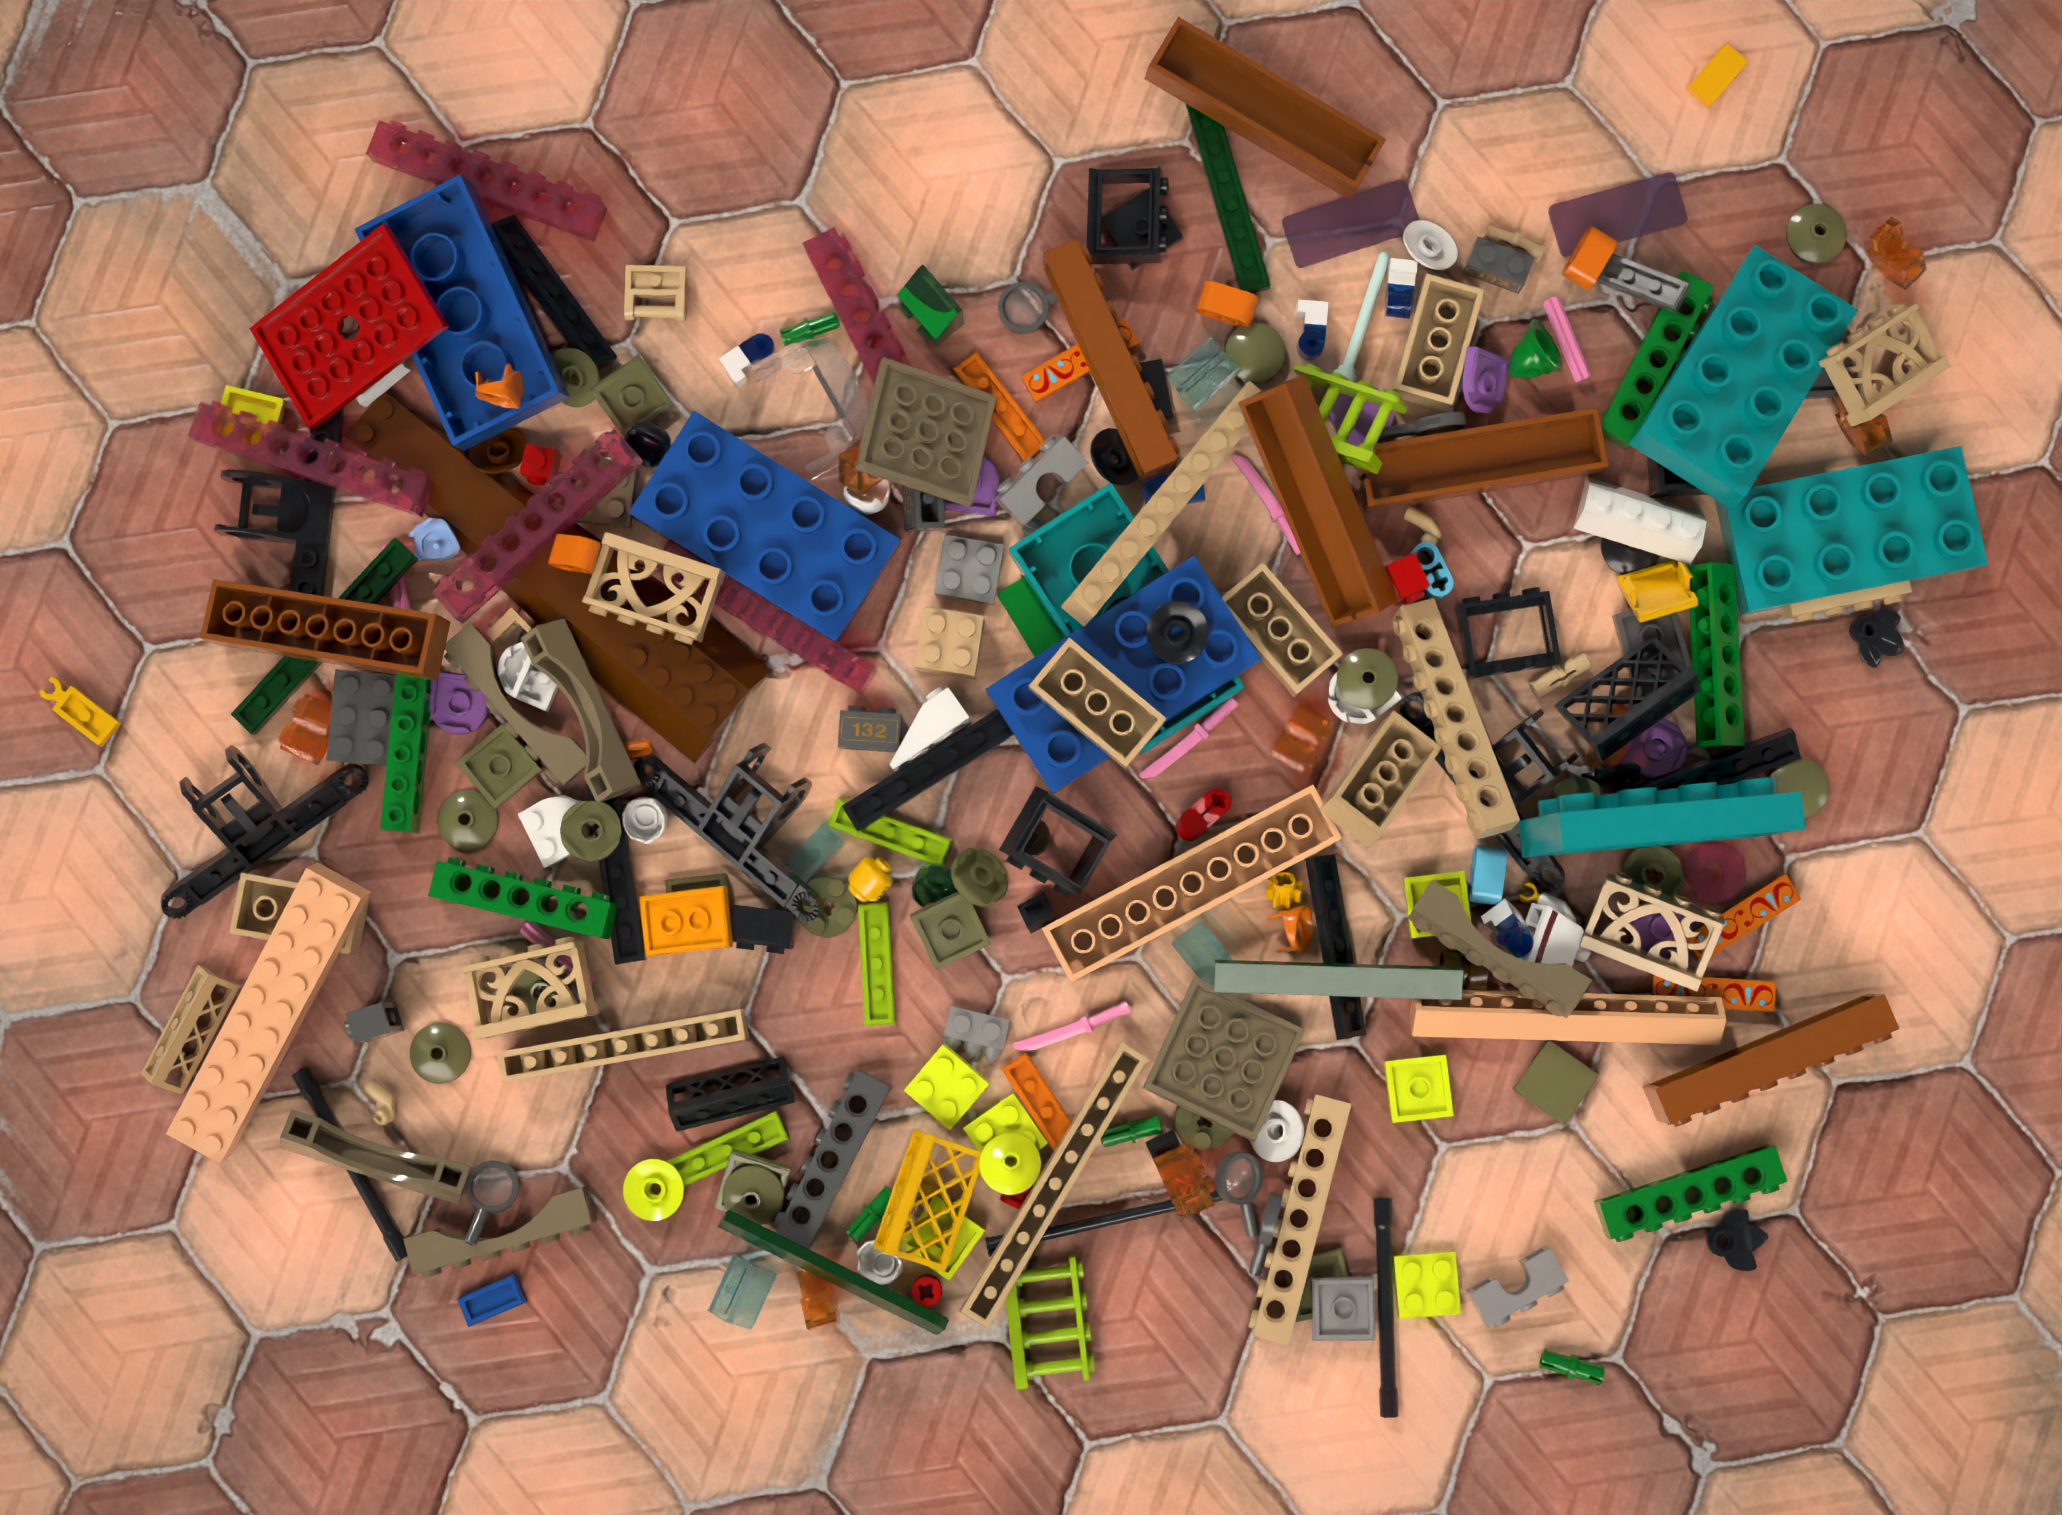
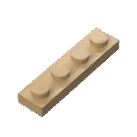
M1908 580L1792 603L1782 609L1785 620L1795 618V622L1799 623L1814 619L1813 614L1824 612L1825 617L1844 613L1843 608L1854 606L1855 611L1872 608L1873 602L1884 600V605L1899 603L1903 601L1902 596L1911 593L1912 590Z

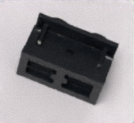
M734 905L731 921L733 942H736V948L754 950L755 945L767 946L766 952L784 954L785 948H793L791 943H793L796 915L788 911Z

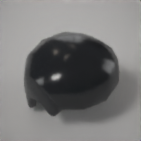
M651 421L635 423L628 430L622 442L625 453L634 462L648 467H657L672 444L669 434L659 424Z

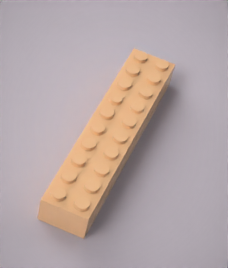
M1314 785L1303 789L1043 927L1042 930L1070 983L1341 840L1342 837L1334 822L1319 811L1324 803Z
M318 862L306 867L166 1133L167 1135L220 1164L233 1154L368 900L371 891Z

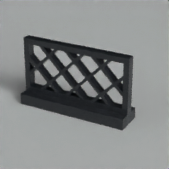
M1652 635L1555 704V707L1593 748L1594 754L1601 761H1604L1701 691L1698 675L1690 667L1686 668ZM1652 647L1659 652L1658 661L1642 660L1643 654ZM1624 667L1635 668L1634 678H1617L1618 672ZM1657 668L1655 679H1639L1640 669ZM1662 669H1676L1680 673L1672 680L1661 679ZM1599 685H1610L1609 696H1593V691ZM1616 686H1632L1631 696H1614ZM1638 686L1654 687L1653 693L1648 697H1636ZM1574 703H1586L1584 714L1570 713L1567 708ZM1591 703L1607 704L1606 715L1590 714ZM1613 704H1629L1628 711L1623 715H1611ZM1588 722H1604L1603 729L1592 736L1587 731Z

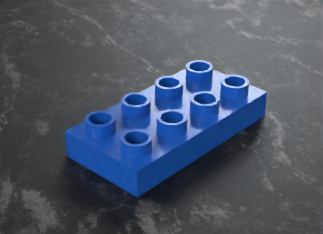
M458 175L355 228L357 236L361 241L380 225H389L449 326L415 352L412 358L452 446L467 450L570 398L477 191L470 180L462 175ZM506 364H510L513 371H520L524 384V395L521 398L520 408H504L478 399L475 395V372L478 371L481 374L484 384L487 379H490L492 382L501 381Z
M696 411L692 412L628 512L636 521L705 564L721 569L726 573V577L835 645L842 638L901 544L898 537Z
M1192 556L1087 623L1085 627L1083 626L993 683L986 688V692L1051 794H1055L1111 758L1029 690L1031 682L1068 638H1071L1167 719L1164 723L1261 661V657L1196 557ZM1172 601L1187 602L1198 608L1204 615L1209 629L1208 641L1201 654L1195 659L1181 664L1169 663L1157 657L1150 649L1146 638V627L1152 613L1161 605ZM1175 626L1171 630V635L1174 638H1180L1183 634V630L1179 626Z

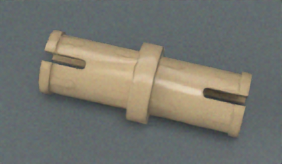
M1489 223L1483 239L1535 257L1533 260L1535 263L1539 262L1545 248L1544 244L1541 245L1521 237L1520 232L1515 231V233H1511Z
M1580 652L1560 665L1551 666L1552 670L1533 681H1529V685L1539 699L1559 686H1567L1569 680L1592 669L1586 655Z

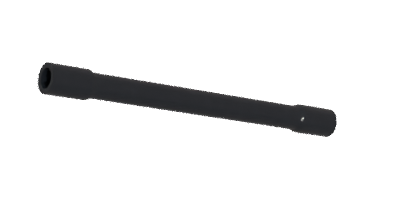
M309 1067L294 1073L292 1078L304 1099L308 1101L316 1117L341 1129ZM346 1169L381 1231L383 1240L394 1260L398 1262L407 1257L404 1237L395 1226L369 1177Z
M1379 1197L1373 1198L1374 1226L1376 1229L1380 1355L1379 1406L1380 1417L1395 1418L1398 1417V1389L1396 1387L1391 1240V1227L1393 1225L1392 1198Z

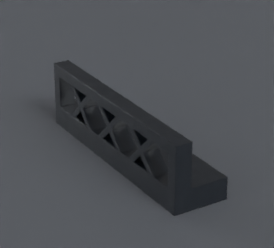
M784 1056L666 1085L668 1113L676 1132L795 1103L794 1092L789 1081L787 1063ZM780 1068L781 1076L770 1079L763 1077L769 1070ZM745 1076L751 1078L746 1085L737 1086L734 1084L738 1078ZM709 1085H721L714 1093L708 1094L704 1092ZM685 1091L691 1093L686 1100L675 1102L674 1094Z

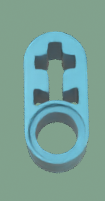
M1430 542L1420 543L1410 554L1415 552L1417 556V552L1426 551L1431 555V564H1421L1424 573L1431 571L1435 566L1437 567L1433 575L1430 573L1426 576L1430 587L1424 594L1429 599H1443L1453 588L1454 581L1438 548ZM1435 580L1437 582L1443 581L1444 586L1441 588V591L1439 588H1432L1431 584Z
M1475 845L1468 887L1469 902L1494 906L1501 902L1507 864V849Z

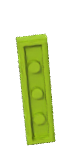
M841 798L837 799L828 827L942 868L952 839L887 815L858 833L842 808V805L849 801Z
M889 902L858 904L864 1026L896 1024Z
M775 1111L666 1162L672 1164L679 1171L685 1187L726 1168L732 1149L755 1155L790 1137L778 1111Z

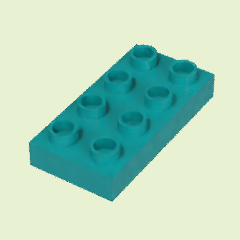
M1754 245L1741 261L1630 440L1629 445L1733 510L1748 494L1823 369L1818 362L1828 356L1826 350L1838 344L1858 309Z
M1961 446L1751 487L1746 497L1733 510L1714 499L1728 564H1735L1737 605L1740 616L1779 609L1792 603L1908 580L1915 582L1976 570L1988 564Z
M1109 483L1008 548L1009 555L1063 638L1080 629L1083 625L1062 609V604L1134 519L1112 483ZM1151 546L1089 622L1169 572L1153 546ZM1239 676L1164 723L1139 752L1140 756L1241 692L1245 686Z
M1776 777L1738 781V783L1718 786L1717 782L1678 786L1675 789L1657 791L1656 787L1639 788L1596 796V793L1558 796L1557 799L1538 801L1539 817L1519 821L1522 858L1753 838L1806 829L1802 793L1778 794Z

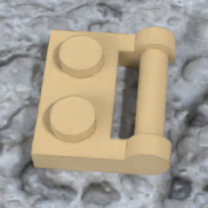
M626 265L625 320H635V317L675 318L676 321H686V266ZM635 297L675 298V306H636Z

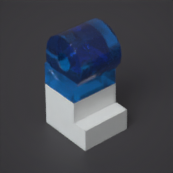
M1390 259L1387 266L1385 317L1410 318L1418 261Z
M1298 299L1295 317H1303L1302 335L1297 342L1296 348L1299 356L1305 360L1318 358L1324 348L1329 302Z
M758 333L720 357L719 361L737 389L748 383L745 374L758 365L770 363L775 358L776 348L769 335Z
M1506 899L1502 900L1481 916L1484 924L1497 935L1498 943L1512 956L1522 958L1531 951L1534 944L1532 935L1521 912Z

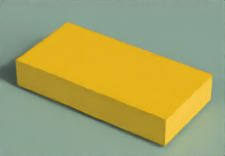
M1725 43L1687 87L1686 91L1709 109L1749 61Z

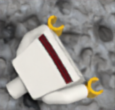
M1532 883L1523 884L1525 888L1532 890L1533 896L1527 898L1522 894H1518L1519 899L1524 903H1530L1534 900L1537 904L1531 903L1525 921L1527 928L1521 932L1513 956L1534 963H1566L1571 967L1574 959L1580 962L1586 961L1590 955V950L1579 946L1584 930L1576 924V917L1567 903L1545 892L1538 893L1537 888Z

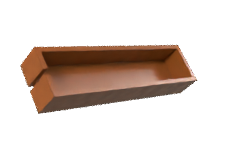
M1179 16L1149 64L1144 78L1349 200L1355 194L1386 141L1384 137Z
M1076 238L1044 252L1043 269L1141 483L1144 484L1175 470L1180 450L1174 437L1168 438L1165 428L1168 426L1162 410L1156 411L1152 399H1155L1149 382L1143 383L1140 372L1142 367L1136 354L1131 356L1127 344H1130L1126 331L1123 327L1118 328L1116 325L1115 317L1117 313L1110 299L1105 301L1102 291L1105 289L1099 273L1093 274L1090 262H1092L1090 253L1086 245L1080 246Z
M1303 374L1239 401L1238 404L1331 627L1379 613L1397 602L1395 592L1305 375Z
M1597 407L1378 443L1374 447L1376 450L1375 454L1383 463L1378 474L1358 467L1357 473L1359 480L1364 479L1360 485L1364 512L1600 474L1609 467Z
M1865 994L1645 1085L1643 1090L1656 1120L1668 1125L1674 1124L1677 1127L1692 1121L1691 1115L1701 1112L1703 1115H1707L1721 1109L1720 1103L1730 1100L1732 1103L1742 1101L1749 1097L1748 1092L1751 1090L1760 1089V1091L1771 1089L1778 1085L1777 1080L1780 1078L1788 1077L1789 1079H1794L1806 1074L1805 1068L1817 1065L1819 1068L1835 1062L1834 1056L1845 1053L1848 1056L1860 1052L1864 1049L1862 1044L1869 1042L1877 1044L1892 1038L1891 1032L1900 1028L1885 994Z

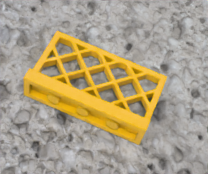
M914 1129L873 1248L883 1253L945 1272L980 1172L979 1161L981 1152ZM935 1143L943 1145L948 1155V1158L937 1164H934L931 1157ZM951 1149L957 1150L959 1152L953 1154ZM966 1154L975 1156L971 1169L961 1173L956 1159ZM951 1163L957 1177L943 1184L937 1170ZM932 1173L938 1187L924 1194L921 1187L922 1179ZM959 1182L963 1190L961 1198L951 1203L946 1189ZM941 1192L946 1207L932 1213L927 1199ZM922 1203L928 1217L914 1224L910 1216L912 1208ZM949 1212L953 1220L951 1227L941 1233L935 1219ZM931 1222L936 1236L922 1243L917 1229ZM912 1232L917 1247L908 1252L898 1250L902 1237ZM939 1241L942 1253L939 1262H935L929 1259L925 1249ZM921 1252L922 1257L915 1254Z

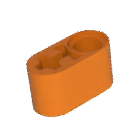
M1590 226L1577 244L1561 275L1588 291L1598 279L1614 252L1618 241L1594 226Z
M1205 281L1196 312L1205 317L1237 327H1250L1259 298L1252 293L1214 281Z
M556 534L548 564L567 571L593 574L601 543L581 536Z

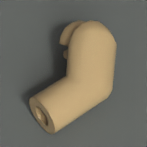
M1410 506L1404 515V520L1422 529L1424 535L1421 537L1422 543L1430 542L1436 546V542L1441 539V532L1434 519Z
M372 1079L363 1091L376 1101V1112L373 1115L374 1121L379 1125H385L394 1119L395 1098L392 1093Z

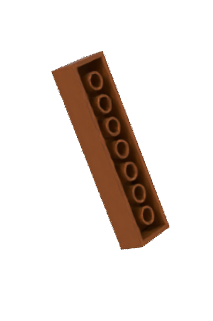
M213 579L200 638L218 646L438 681L451 621L434 613Z

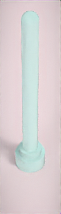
M1381 252L1378 255L1343 364L1334 370V372L1346 376L1349 381L1356 383L1357 379L1354 366L1390 260L1387 252Z

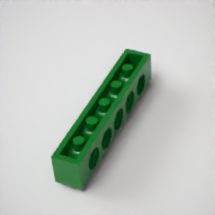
M1681 270L1675 278L1690 284L1691 288L1682 302L1689 307L1690 314L1683 315L1679 311L1674 313L1659 307L1600 420L1604 439L1624 450L1630 446V440L1655 402L1659 391L1663 389L1670 378L1669 372L1673 364L1677 366L1686 352V349L1682 348L1686 339L1692 340L1700 326V323L1696 322L1700 312L1705 314L1714 297L1710 296L1713 285L1684 270ZM1664 329L1672 330L1676 335V341L1667 340L1663 333ZM1651 355L1661 358L1663 363L1661 368L1654 367L1651 364ZM1642 381L1646 383L1649 387V393H1640L1636 388V382ZM1626 407L1632 409L1635 413V420H1627L1622 414V409Z
M1710 562L1687 566L1693 578H1690V590L1698 598V606L1690 608L1693 671L1698 675L1701 691L1694 696L1697 748L1720 749L1745 746L1735 564Z
M396 674L380 830L419 834L431 718L428 709L431 680Z
M448 857L447 863L436 862L428 893L429 897L610 940L618 908L617 903L609 902L610 895L592 891L591 897L580 895V888L563 885L562 890L551 888L553 882L534 878L533 883L522 881L524 876L522 874L506 871L505 876L494 874L495 868L477 864L476 869L465 867L466 861ZM469 875L472 884L467 891H464L462 880ZM497 882L500 885V893L496 898H493L490 894V888ZM526 889L529 892V900L525 905H521L519 894L522 890ZM552 896H555L558 899V907L555 911L550 912L547 903ZM581 903L587 906V914L583 919H579L576 914V909Z
M1767 1144L1596 1200L1594 1204L1605 1237L1615 1239L1616 1242H1622L1633 1238V1232L1642 1229L1648 1233L1663 1228L1662 1223L1674 1220V1223L1687 1221L1693 1218L1691 1213L1703 1210L1704 1213H1711L1720 1210L1722 1203L1731 1200L1733 1204L1748 1201L1751 1199L1750 1194L1761 1191L1762 1194L1780 1190L1779 1185L1788 1181L1776 1146ZM1752 1167L1755 1170L1756 1176L1753 1182L1747 1184L1744 1181L1743 1174L1747 1168ZM1719 1177H1724L1727 1183L1726 1189L1721 1193H1717L1714 1189V1183ZM1694 1186L1698 1193L1695 1201L1688 1203L1685 1199V1191L1689 1187ZM1661 1196H1666L1668 1207L1665 1211L1658 1212L1655 1207L1656 1200ZM1636 1205L1639 1209V1217L1635 1221L1629 1222L1626 1218L1627 1209Z

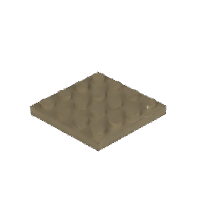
M883 357L878 368L855 470L970 507L974 500L996 396Z
M1194 977L1144 1083L1143 1089L1254 1142L1262 1128L1305 1029L1230 993L1214 992L1213 985Z

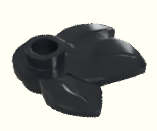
M1880 609L1871 616H1859L1851 623L1849 628L1850 636L1858 644L1859 656L1865 664L1876 668L1880 663L1882 655L1896 656L1904 651L1903 639L1899 632L1895 630L1901 619L1898 613L1892 610ZM1865 626L1868 628L1867 635L1865 634Z
M1633 762L1615 765L1612 768L1596 765L1594 773H1582L1581 777L1589 778L1596 783L1615 784L1616 788L1627 789L1639 781L1641 767Z
M1736 1209L1727 1213L1721 1225L1709 1231L1706 1242L1709 1250L1717 1256L1724 1257L1730 1267L1741 1271H1752L1757 1268L1751 1252L1765 1243L1768 1239V1234L1759 1227L1748 1224L1749 1214L1746 1209ZM1720 1235L1726 1237V1243L1723 1246L1717 1244V1238Z

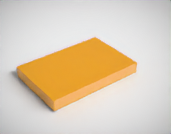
M727 886L639 896L645 957L733 947Z

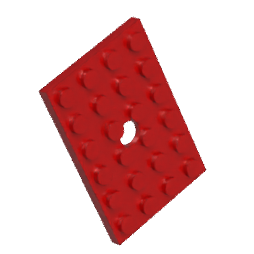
M382 224L249 329L307 428L316 429L449 326L389 225ZM348 316H353L358 321L359 331L353 339L348 340L341 333L344 328L343 320Z

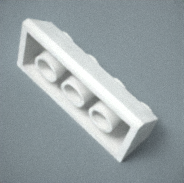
M1586 477L1574 529L1690 565L1702 547L1707 520L1703 512Z

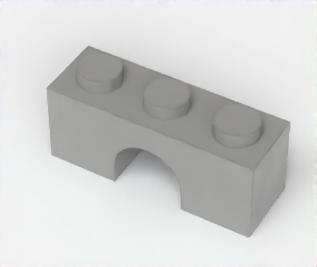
M1052 435L1047 438L1039 447L1042 451L1034 459L1032 457L1027 458L1018 467L1020 472L1013 479L1007 478L997 488L999 493L994 499L1017 524L1025 526L1046 505L1036 492V483L1043 474L1050 472L1059 482L1068 483L1089 463L1065 436L1057 435L1054 437Z
M1545 1245L1519 1260L1525 1271V1281L1518 1290L1505 1291L1494 1276H1490L1466 1290L1484 1324L1488 1327L1491 1325L1499 1327L1507 1323L1511 1319L1509 1315L1520 1309L1521 1312L1528 1311L1538 1304L1536 1300L1546 1294L1548 1297H1551L1564 1290L1563 1284L1569 1282V1279L1550 1247Z

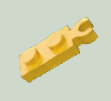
M50 677L49 681L55 685V691L49 694L41 689L39 691L41 697L50 701H56L57 703L52 708L54 712L95 744L103 747L121 725V722L75 686H70L65 691V685L61 680Z

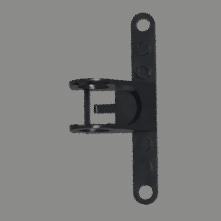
M344 408L316 429H309L303 480L248 470L227 469L221 471V479L229 483H240L243 486L238 526L215 524L214 532L221 536L237 537L245 540L296 544L291 591L324 596ZM252 486L281 489L279 506L253 504L252 509L253 515L278 518L277 530L247 527Z
M1420 692L1410 693L1401 701L1399 706L1402 717L1436 742L1434 736L1435 728L1431 718H1428L1425 714L1422 694ZM1410 701H1417L1418 704H1421L1420 706H1422L1421 709L1423 710L1421 715L1412 713L1409 707ZM1541 708L1491 745L1515 806L1554 779L1579 757L1576 752H1573L1553 767L1524 730L1544 714ZM1516 737L1527 753L1509 766H1506L1496 751ZM1458 742L1462 749L1468 750L1464 743ZM1441 749L1435 760L1456 785L1453 775L1446 769L1445 754L1443 749ZM1533 759L1544 774L1524 789L1514 775L1529 765ZM1469 770L1473 777L1479 778L1475 771ZM1480 798L1483 805L1490 807L1486 799ZM1517 811L1520 821L1524 820L1521 814ZM1519 822L1510 831L1495 834L1520 868L1526 871L1539 890L1551 893L1563 884L1565 880L1564 869L1553 855L1522 858ZM1543 869L1554 872L1553 875H1556L1554 883H1549L1543 879Z
M762 743L750 749L743 761L735 765L713 803L709 802L656 756L647 755L635 762L633 767L643 787L645 786L652 792L658 801L780 905L787 907L796 915V918H800V921H813L822 914L824 905L820 895L764 848L768 841L803 803L812 787V782L804 777L791 784L783 796L760 777L756 771L764 761L767 753L771 750L770 746ZM758 757L753 767L750 768L748 765ZM646 763L647 765L650 764V767H653V774H655L653 775L654 778H650L646 775L644 771V765ZM749 783L752 784L754 787L749 791L741 804L735 800L736 797ZM798 793V795L796 796L794 801L789 805V807L781 813V811L783 810L785 805L790 801V799ZM762 794L774 803L763 823L751 813ZM806 898V900L809 899V902H812V909H814L812 913L807 912L803 908V899Z
M233 745L225 749L227 762L235 769L236 773L205 795L191 783L188 777L179 781L181 794L190 802L192 810L227 848L162 894L160 903L163 913L169 918L172 917V919L186 917L192 910L205 904L238 881L241 873H249L345 806L349 800L361 794L363 790H366L369 783L365 769L358 764H347L284 808L281 807L251 762ZM350 773L351 775L355 773V775L361 776V779L355 785H347L344 783L347 778L346 776H349ZM243 782L259 802L245 810L228 793L220 800L235 819L226 824L216 807L212 806L211 803ZM173 897L185 899V904L179 908L170 907L168 902Z

